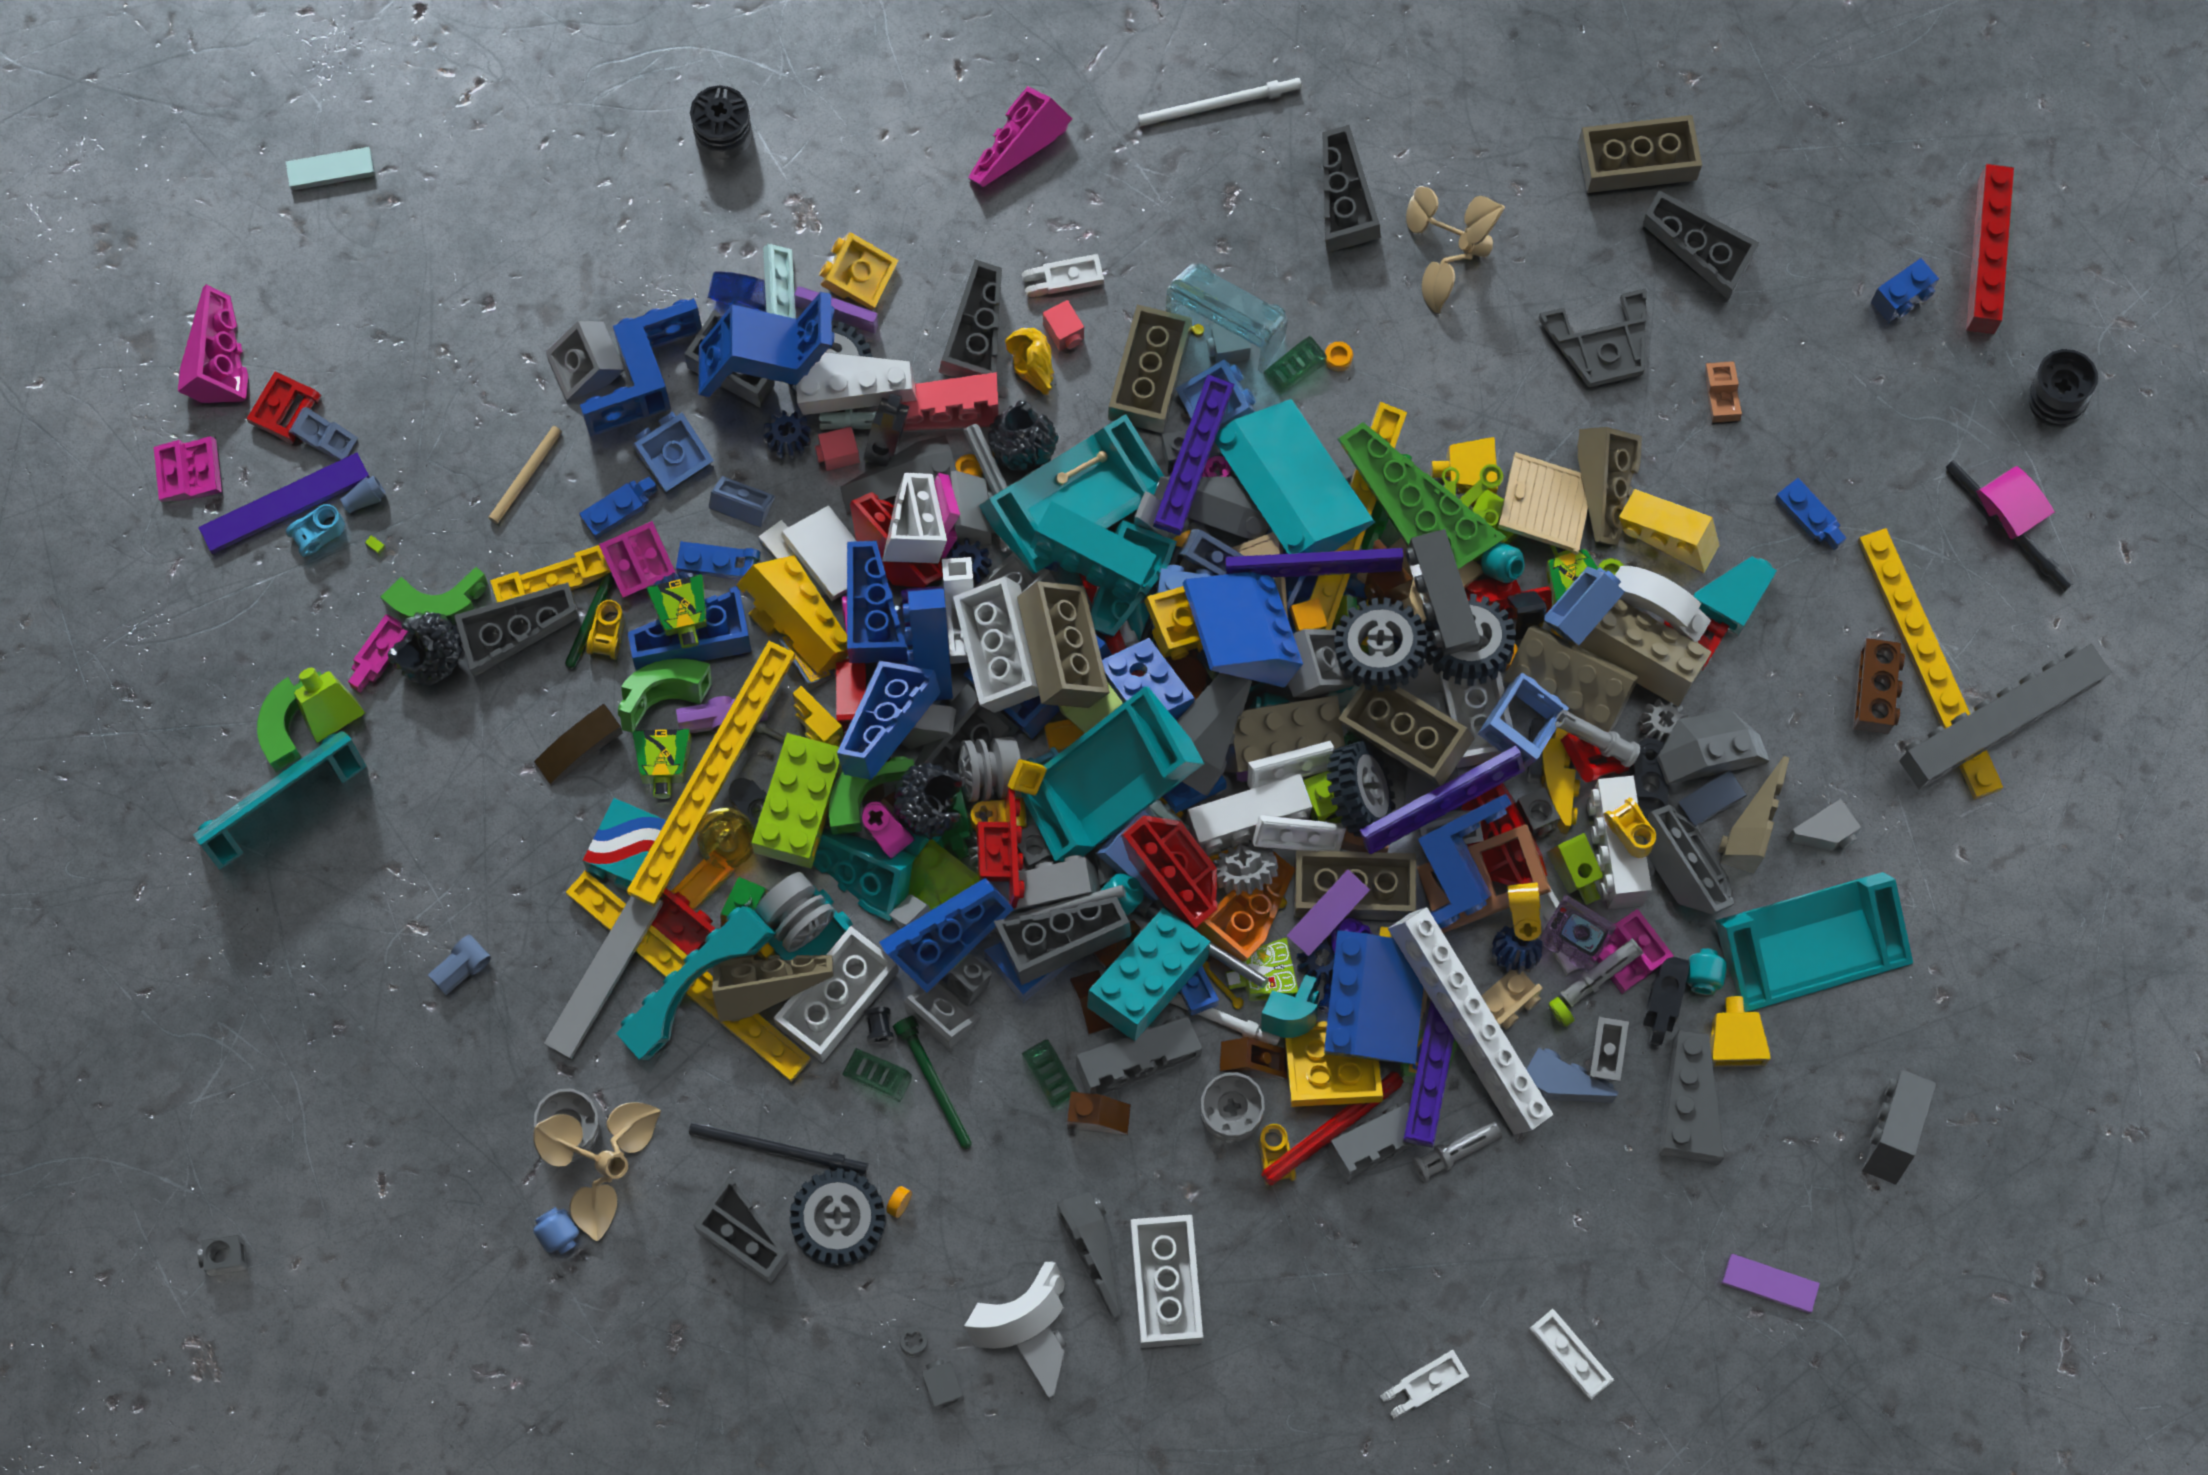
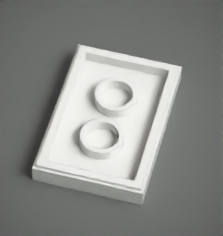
M828 505L783 530L781 537L830 600L833 601L847 593V542H854L856 539Z

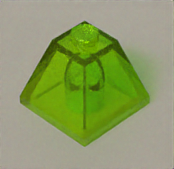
M931 839L912 862L908 896L910 894L933 910L979 882V876Z

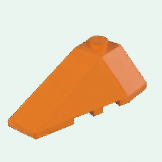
M1274 851L1273 854L1276 856L1278 864L1277 877H1271L1273 883L1262 884L1263 890L1260 891L1255 888V890H1252V894H1248L1247 891L1243 890L1240 895H1236V891L1232 890L1217 904V910L1202 922L1196 930L1241 961H1247L1264 944L1294 873V868Z

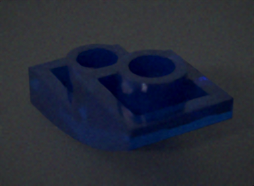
M714 271L707 298L730 306L740 302L764 311L766 309L765 280L744 274Z

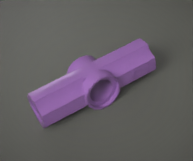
M720 696L708 700L707 704L676 709L679 729H689L691 734L709 730L716 733L735 699L729 696ZM766 710L762 715L760 721L768 720Z

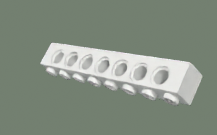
M1425 907L1409 913L1389 927L1388 930L1513 1134L1532 1131L1553 1115L1551 1109L1428 908Z

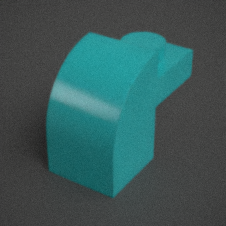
M1305 975L1295 997L1272 990L1261 1013V1031L1284 1038L1299 1037L1308 1033L1317 1023V1003L1320 992L1316 991L1317 978Z

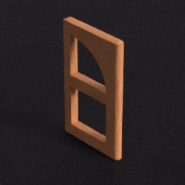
M1525 824L1467 847L1492 895L1485 900L1487 905L1468 916L1465 911L1459 913L1461 918L1442 928V933L1510 908L1508 892L1496 895L1482 856V852L1516 839L1519 840L1533 879L1531 883L1538 882L1539 896L1551 892V887L1547 881L1528 825ZM1430 862L1418 866L1417 870L1431 910L1434 911L1450 903L1445 891L1434 877V870Z

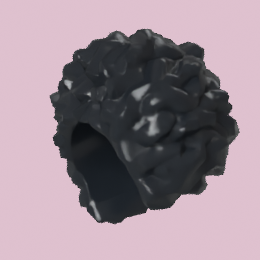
M1019 400L1015 406L1011 405L1005 412L997 415L994 423L990 424L991 430L988 432V445L994 458L1010 470L1025 473L1035 471L1043 464L1045 465L1051 461V456L1054 454L1059 436L1055 433L1054 423L1048 419L1047 415L1041 414L1038 418V414L1033 411L1032 406L1027 401Z
M425 611L424 613L416 612L414 617L406 618L401 626L402 629L409 631V633L404 636L403 641L395 643L388 651V661L394 664L395 669H401L402 675L407 676L412 682L425 683L428 686L436 684L452 674L453 669L458 664L457 661L463 652V648L460 646L462 644L460 634L444 614Z
M932 763L910 766L895 786L894 799L896 802L894 803L893 813L898 816L897 819L901 825L913 831L916 836L931 840L932 837L943 836L945 831L952 830L953 825L959 822L961 815L948 812L947 809L952 806L954 795L960 792L963 781L960 775L950 771V769L943 770L942 766H936Z

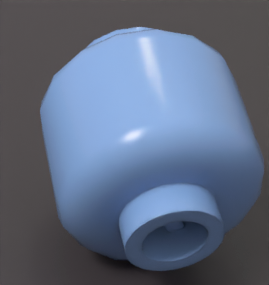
M554 1207L535 1220L537 1225L533 1229L534 1235L546 1252L552 1253L558 1250L562 1255L576 1245L573 1239L578 1236L580 1230L571 1219L567 1210H557Z

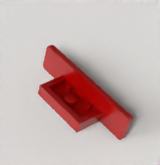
M1489 578L1473 581L1465 588L1468 601H1470V594H1477V602H1481L1483 596L1488 597L1490 606L1496 601L1500 604L1499 612L1505 609L1509 613L1508 620L1512 619V613L1507 597L1510 595L1535 591L1546 603V613L1552 608V591L1549 586L1521 591L1517 579L1511 583H1502Z
M1008 789L1005 798L1006 822L977 823L979 881L986 878L988 881L1009 882V902L1013 908H1016L1019 898H1024V881L1019 880V871L1023 869V854L1018 853L1017 844H1021L1022 828L1021 826H1016V817L1020 816L1021 805L1020 799H1015V790Z
M665 887L661 895L664 899V904L651 925L687 955L696 949L699 951L707 943L705 938L716 929L711 925L713 920L702 910L696 913L690 908V901L678 891L673 894Z

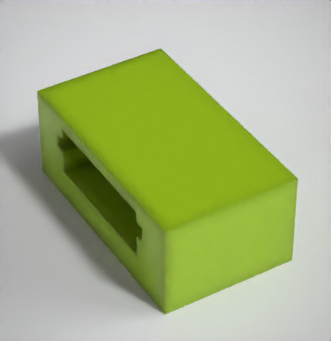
M372 535L365 542L366 546L378 555L386 548L383 543Z

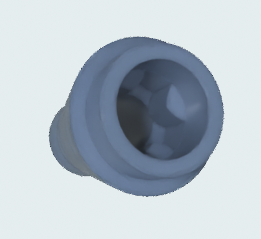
M375 476L369 479L365 477L340 500L347 512L351 513L381 502V498L386 496V493Z

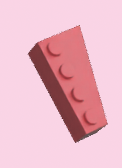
M997 372L915 384L917 400L901 403L909 406L903 431L967 428L973 424H978L980 428L990 427V424L994 423L995 417L999 415Z

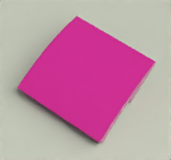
M209 436L188 443L176 440L153 447L158 497L161 502L194 499L222 493L216 439Z
M2018 466L2011 468L1976 491L1989 517L1998 515L2010 539L2019 537L2055 513L2040 488Z
M938 473L934 483L947 538L941 558H945L958 538L954 524L958 520L960 512L949 475Z
M653 521L599 544L622 597L649 587L673 572L676 574Z
M1638 909L1615 923L1608 930L1605 941L1593 956L1600 963L1630 941L1631 938L1639 945L1644 954L1637 957L1610 978L1622 994L1659 969L1667 958L1674 957Z

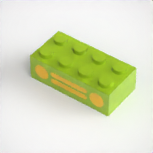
M790 733L786 734L751 842L755 854L812 868L829 815L831 792L843 771L837 755L838 746Z

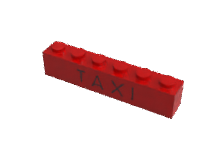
M1986 164L1978 179L1966 331L1995 334L2002 322L2014 167Z

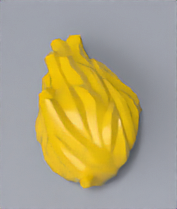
M1021 328L1014 331L1005 339L1006 350L1013 355L1015 373L1034 388L1040 390L1043 395H1048L1052 389L1050 383L1053 381L1054 371L1051 362V347L1047 342L1046 336L1035 328Z

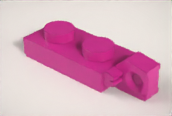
M385 614L353 659L354 664L351 669L354 671V674L348 680L352 689L361 693L369 681L374 683L383 674L390 664L387 655L388 651L395 643L403 641L404 636L409 633V631L402 629V622Z

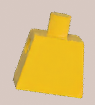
M1495 437L1450 445L1447 451V461H1431V477L1442 478L1444 469L1454 467L1460 474V479L1456 484L1458 488L1457 494L1466 493L1480 480V471L1484 466L1488 464L1496 465ZM1449 471L1445 477L1448 478V481H1454L1456 473ZM1489 472L1487 480L1495 482L1497 480V473ZM1498 487L1488 488V490L1496 494Z
M1741 996L1725 998L1726 1013H1717L1712 1019L1710 1047L1713 1067L1765 1066L1771 1058L1759 1012H1744V1002Z

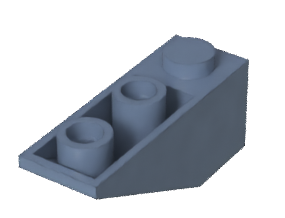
M1538 1048L1526 1069L1544 1100L1613 1103L1619 1093L1614 1090V1086L1607 1080L1599 1078L1596 1080L1587 1075L1586 1069L1575 1063L1571 1065L1560 1060L1561 1056L1551 1049L1545 1048L1542 1050Z

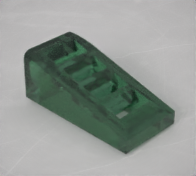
M1308 336L1267 368L1263 374L1281 395L1325 365L1327 356L1312 336ZM1306 351L1313 357V360L1306 354ZM1297 357L1305 364L1303 368L1296 360ZM1287 364H1290L1296 373L1294 375L1286 367ZM1278 370L1287 378L1286 382H1283L1276 373Z
M1048 1038L1022 1053V1059L1052 1109L1069 1100L1071 1091L1078 1092ZM1044 1052L1048 1054L1047 1057L1034 1063L1033 1058ZM1053 1062V1068L1042 1074L1039 1072L1041 1068ZM1058 1073L1061 1077L1048 1085L1045 1081ZM1066 1084L1067 1089L1055 1096L1052 1095V1090Z
M855 1048L842 1073L843 1076L897 1102L902 1100L913 1077L908 1070L858 1048ZM864 1059L867 1062L861 1074L858 1075L856 1072ZM875 1064L877 1065V1068L871 1080H869L867 1078ZM885 1070H887V1071H889V1072H888V1074H887V1076H886V1078H885L883 1084L881 1085V1084H879V1082H880V1080H881V1078H882V1076H883Z

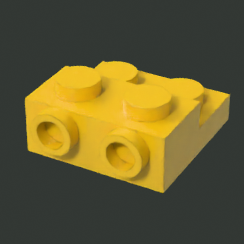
M849 232L843 239L838 237L834 243L831 252L835 256L831 262L826 261L819 273V276L823 277L820 285L843 299L848 296L873 310L899 260Z
M1183 586L1146 597L1144 602L1155 626L1152 633L1164 658L1171 656L1172 660H1178L1187 656L1189 650L1197 648L1199 653L1203 650Z
M800 686L793 692L795 703L793 707L797 712L795 714L796 718L806 728L805 736L808 739L840 747L844 738L842 725Z

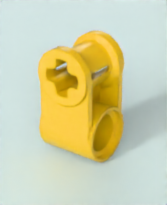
M606 600L598 605L587 640V654L599 653L609 655L611 659H617L625 625V616L617 602ZM607 613H618L615 620L611 622L604 620V616Z
M1016 797L1015 799H1020L1021 805L1020 816L1016 817V826H1021L1023 830L1027 828L1025 801L1023 798ZM1005 799L981 801L975 804L970 816L973 830L977 832V823L982 822L981 818H979L981 812H984L986 817H988L987 822H1006Z
M1629 797L1624 800L1625 804L1614 811L1608 810L1603 813L1604 819L1611 831L1617 835L1625 846L1628 853L1636 858H1643L1651 853L1656 840V832L1643 815L1638 804ZM1634 837H1645L1648 844H1637Z
M1538 882L1508 885L1510 912H1512L1515 935L1524 941L1534 940L1541 934V905Z
M1269 1124L1262 1129L1260 1134L1259 1148L1262 1173L1265 1168L1290 1150L1286 1130L1281 1125ZM1268 1133L1278 1134L1281 1138V1144L1276 1147L1268 1145L1265 1141V1135ZM1295 1169L1289 1172L1282 1179L1289 1178L1291 1181H1295Z

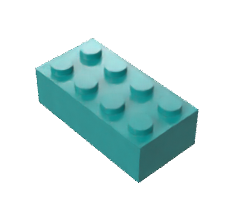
M1053 501L1049 504L1035 530L1030 548L1034 549V553L1037 556L1046 560L1051 558L1059 562L1064 570L1070 573L1078 572L1084 575L1086 580L1097 587L1103 585L1112 590V594L1122 600L1130 599L1133 602L1157 556Z
M1162 908L1089 989L1087 1007L1129 1038L1136 1041L1206 962L1209 956L1211 941Z

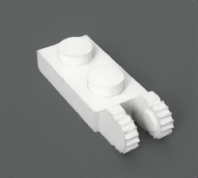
M1097 254L1043 264L1041 267L1025 270L1021 274L1025 282L1037 281L1045 277L1046 282L1025 288L1026 296L1031 298L1043 296L1047 293L1053 294L1104 284L1102 268Z
M1451 1350L1400 1380V1384L1386 1391L1380 1397L1383 1402L1395 1398L1402 1391L1406 1392L1410 1401L1393 1409L1390 1414L1395 1419L1414 1407L1416 1409L1466 1380L1469 1378V1375L1454 1350Z

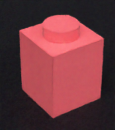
M1068 300L1043 312V325L1059 351L1065 348L1072 349L1082 342V339H1084V326Z
M852 426L818 434L819 445L815 446L818 462L825 463L826 471L860 463Z

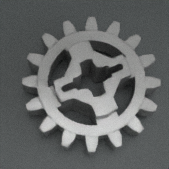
M1253 842L1248 847L1242 843L1236 849L1228 847L1227 854L1219 853V860L1213 861L1217 867V885L1219 888L1224 887L1226 893L1235 890L1236 895H1240L1244 890L1248 894H1252V890H1255V888L1261 891L1263 890L1262 884H1272L1271 877H1277L1278 864L1273 850H1266V847L1256 848Z

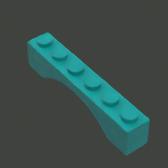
M744 906L742 908H735L726 917L728 922L721 929L713 930L705 938L707 943L699 951L697 949L692 951L684 959L685 965L678 972L676 970L671 972L663 980L664 986L657 993L652 992L645 997L641 1003L643 1007L636 1014L631 1013L624 1018L620 1024L622 1028L616 1034L639 1060H650L670 1040L677 1008L686 992L699 977L724 961L740 956L755 955L776 934L753 908Z

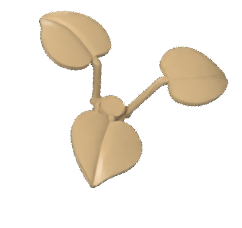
M1420 186L1415 189L1414 195L1408 204L1406 213L1407 226L1414 233H1422L1430 222L1435 226L1460 236L1459 247L1464 252L1461 255L1443 258L1440 263L1431 262L1424 272L1422 278L1423 297L1431 310L1440 314L1441 308L1451 294L1455 283L1454 269L1448 263L1463 259L1471 260L1473 255L1487 257L1493 248L1492 237L1488 234L1498 221L1505 206L1494 202L1488 197H1475L1465 212L1464 221L1467 227L1464 232L1432 217L1438 209V198L1432 189Z
M631 1102L616 1107L607 1120V1129L614 1135L610 1140L614 1152L607 1150L599 1155L577 1147L582 1140L583 1130L580 1122L570 1115L558 1114L538 1123L534 1128V1145L539 1156L545 1162L558 1167L566 1166L571 1162L573 1154L576 1152L595 1160L596 1170L604 1175L593 1181L592 1188L581 1187L571 1198L569 1212L573 1222L595 1241H599L605 1234L617 1208V1195L614 1188L602 1183L606 1181L611 1182L613 1179H619L626 1174L628 1162L624 1157V1153L620 1150L627 1153H636L649 1143L656 1121L661 1113V1110L654 1106Z

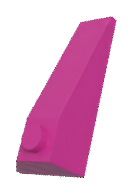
M1027 86L1008 109L1006 116L1009 119L1003 129L997 128L993 135L995 143L992 147L983 151L968 178L979 186L985 187L1053 142L1058 136H1061L1067 130L1072 118L1051 97Z
M207 284L202 288L180 366L178 392L201 403L243 402L247 394L248 373L246 367H242L239 354L243 351L241 343H237L234 328L237 327L231 297Z

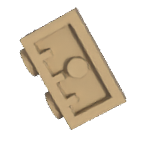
M1511 970L1481 996L1500 1028L1504 1027L1507 1030L1519 1019L1517 1014L1522 1009L1526 1008L1529 1011L1541 1000L1539 995L1543 987L1540 984L1535 985L1523 971L1518 975L1515 970Z

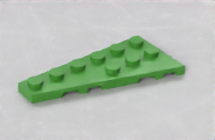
M1364 422L1337 439L1407 547L1413 537L1445 529L1457 568L1459 569L1506 538L1505 535L1494 529L1484 518L1464 505L1459 498L1429 474L1424 473L1414 465V462L1409 458L1404 457L1394 449L1389 442Z

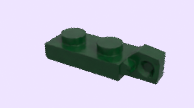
M961 787L960 792L954 795L952 806L947 809L948 812L959 813L961 817L959 822L953 825L952 830L945 831L942 836L946 847L952 846L958 860L969 856L966 840L974 836Z

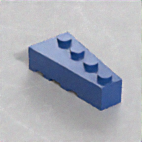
M879 661L837 751L844 775L869 780L874 778L941 693L934 670Z
M984 878L879 943L886 954L927 993L995 928L994 921L1004 919L1014 908Z

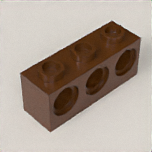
M1866 638L1862 644L1859 659L1854 730L1889 734L1893 726L1898 725L1900 708H1896V699L1900 698L1903 685L1902 681L1898 680L1899 671L1903 670L1905 654L1901 653V643ZM1876 655L1885 656L1889 663H1881ZM1874 682L1884 684L1886 691L1878 690L1874 686ZM1876 709L1881 711L1884 715V718H1876L1872 714L1871 710Z

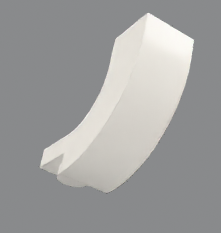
M971 557L942 559L950 664L966 663L969 660L953 597L974 589Z
M1620 566L1615 574L1621 581L1618 586L1625 591L1620 599H1623L1633 607L1653 612L1667 621L1678 633L1698 643L1711 620L1699 609L1701 603L1693 595L1676 583L1654 572L1638 567Z
M1045 1262L1030 1289L1020 1298L1001 1305L977 1303L965 1324V1328L975 1347L1004 1348L1022 1343L1045 1330L1058 1317L1064 1308L1059 1295L1063 1292L1066 1282L1056 1263Z

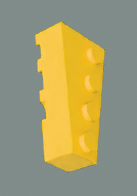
M794 555L753 564L736 584L742 593L747 590L755 599L753 604L760 612L765 610L774 619L775 624L773 626L780 634L783 633L794 641L792 647L817 673L835 669L836 662H843L848 657L846 632Z

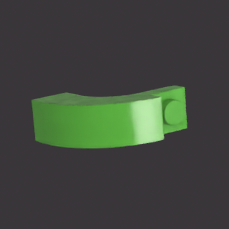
M475 567L450 591L439 595H427L417 591L403 577H400L380 597L385 607L402 621L406 618L414 617L416 612L424 613L428 611L430 613L444 614L451 621L452 625H455L457 623L454 615L474 610L475 608L471 600L478 599L485 592L488 582L485 574Z
M676 658L657 661L634 672L621 686L623 700L618 707V716L621 719L622 730L633 733L647 709L661 700L683 699L701 704L712 685L710 664L692 659Z
M289 677L278 683L267 695L261 706L257 722L260 746L275 772L302 758L291 740L290 724L293 716L300 709L294 692L304 685L299 680V683L293 686Z
M903 756L891 758L890 762H885L872 780L844 775L842 772L832 789L829 800V819L832 835L861 832L860 807L864 796L870 789L879 784L899 781L905 771L910 766H914L913 759H907V757Z

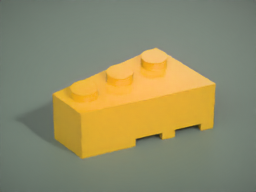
M1634 489L1619 516L1622 529L1628 536L1637 538L1705 573L1720 546L1713 517Z

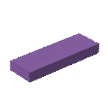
M801 286L797 287L794 294L796 307L805 310L819 293ZM831 297V306L834 307L833 320L874 334L876 333L879 326L876 312Z
M1347 869L1286 936L1310 956L1370 889Z
M1732 1253L1729 1256L1721 1283L1808 1314L1812 1312L1820 1283Z

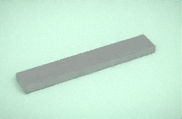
M632 896L630 897L544 1044L570 1059L573 1058L664 904L663 901L658 900L655 907Z

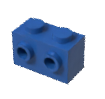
M1920 258L1878 287L1871 303L1885 320L1890 323L1898 316L1903 317L1908 314L1919 301L1925 302L1936 292L1934 288L1939 278L1924 260Z

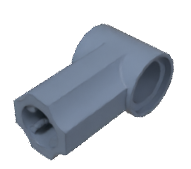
M468 935L453 947L451 955L430 972L428 976L447 995L470 974L474 975L480 972L490 962L491 956L472 935Z

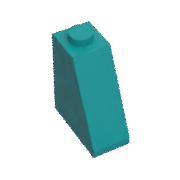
M1751 556L1695 592L1694 597L1701 603L1699 609L1706 616L1720 624L1722 622L1730 626L1728 630L1739 636L1773 580L1777 570L1768 561Z

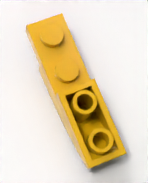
M1557 727L1552 738H1550L1543 749L1542 776L1540 779L1542 788L1545 787L1560 817L1557 827L1561 833L1567 834L1571 825H1576L1578 808L1573 807V798L1579 795L1580 780L1575 779L1576 769H1569L1570 757L1560 741L1569 732Z

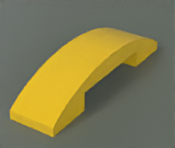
M597 545L574 553V558L522 575L517 571L490 581L498 603L567 582L573 591L596 581L611 571L600 546Z

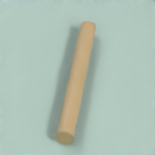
M552 426L488 517L492 522L498 524L562 434L559 428Z

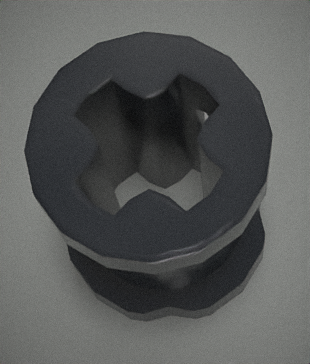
M876 1007L864 1011V1017L868 1019L869 1027L867 1042L883 1043L894 1039V1035L890 1032L888 1016L891 1014V1011L888 1007Z

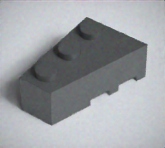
M1901 1070L1896 1080L1890 1079L1885 1091V1095L1889 1097L1887 1102H1884L1880 1108L1877 1117L1880 1122L1872 1134L1870 1140L1871 1147L1862 1169L1863 1172L1897 1185L1916 1154L1935 1090V1082L1905 1070Z

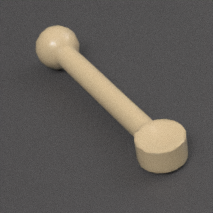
M1100 451L1097 457L1067 473H1059L1055 480L1059 485H1063L1067 482L1068 478L1098 462L1107 461L1108 455L1106 452Z

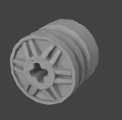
M1013 736L992 738L989 751L983 739H977L975 745L971 740L961 742L958 770L963 781L962 789L967 802H977L979 796L982 801H989L992 787L997 799L1006 798L1008 789H1011L1007 785L1018 759H1021L1017 741ZM1015 791V798H1019L1021 792Z
M801 872L794 873L779 882L761 899L755 908V912L771 929L778 927L774 937L778 941L783 940L782 946L788 952L796 951L815 939L830 923L836 912L830 904H825L826 899L822 895L811 898L815 892V887Z
M1238 1072L1224 1073L1213 1078L1205 1087L1201 1097V1119L1206 1130L1215 1138L1225 1142H1240L1251 1137L1261 1124L1265 1109L1264 1095L1259 1085L1249 1076ZM1228 1103H1233L1234 1107H1240L1237 1110L1236 1116H1231L1230 1112H1224L1228 1107Z
M558 1089L547 1094L539 1102L534 1113V1128L538 1123L558 1114L570 1115L580 1122L583 1130L582 1140L577 1147L591 1152L599 1138L598 1112L593 1101L584 1093L574 1089ZM574 1152L571 1162L577 1161L581 1158H584L585 1156Z

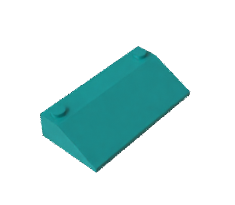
M1292 399L1234 419L1218 431L1214 442L1288 554L1336 551L1375 523Z
M1125 414L978 506L998 536L1028 569L1035 574L1055 561L1051 558L1046 560L1037 556L1034 553V549L1030 548L1035 530L1051 501L1106 529L1137 510L1145 491L1154 495L1160 476H1164V474ZM1100 451L1107 453V461L1098 462L1068 478L1067 482L1063 485H1059L1056 482L1055 478L1059 473H1067L1097 457Z
M1145 686L1044 765L1047 771L1036 796L1021 792V795L1054 860L1065 862L1064 859L1070 856L1080 855L1084 857L1203 766L1204 762L1188 734L1151 689Z
M341 731L338 734L327 736L322 741L321 746L215 820H208L199 826L198 831L193 836L219 870L244 853L228 832V829L318 766L327 762L342 783L367 767L348 734Z
M1884 872L1715 920L1721 949L1737 995L1743 997L1744 1012L1913 964L1896 879Z

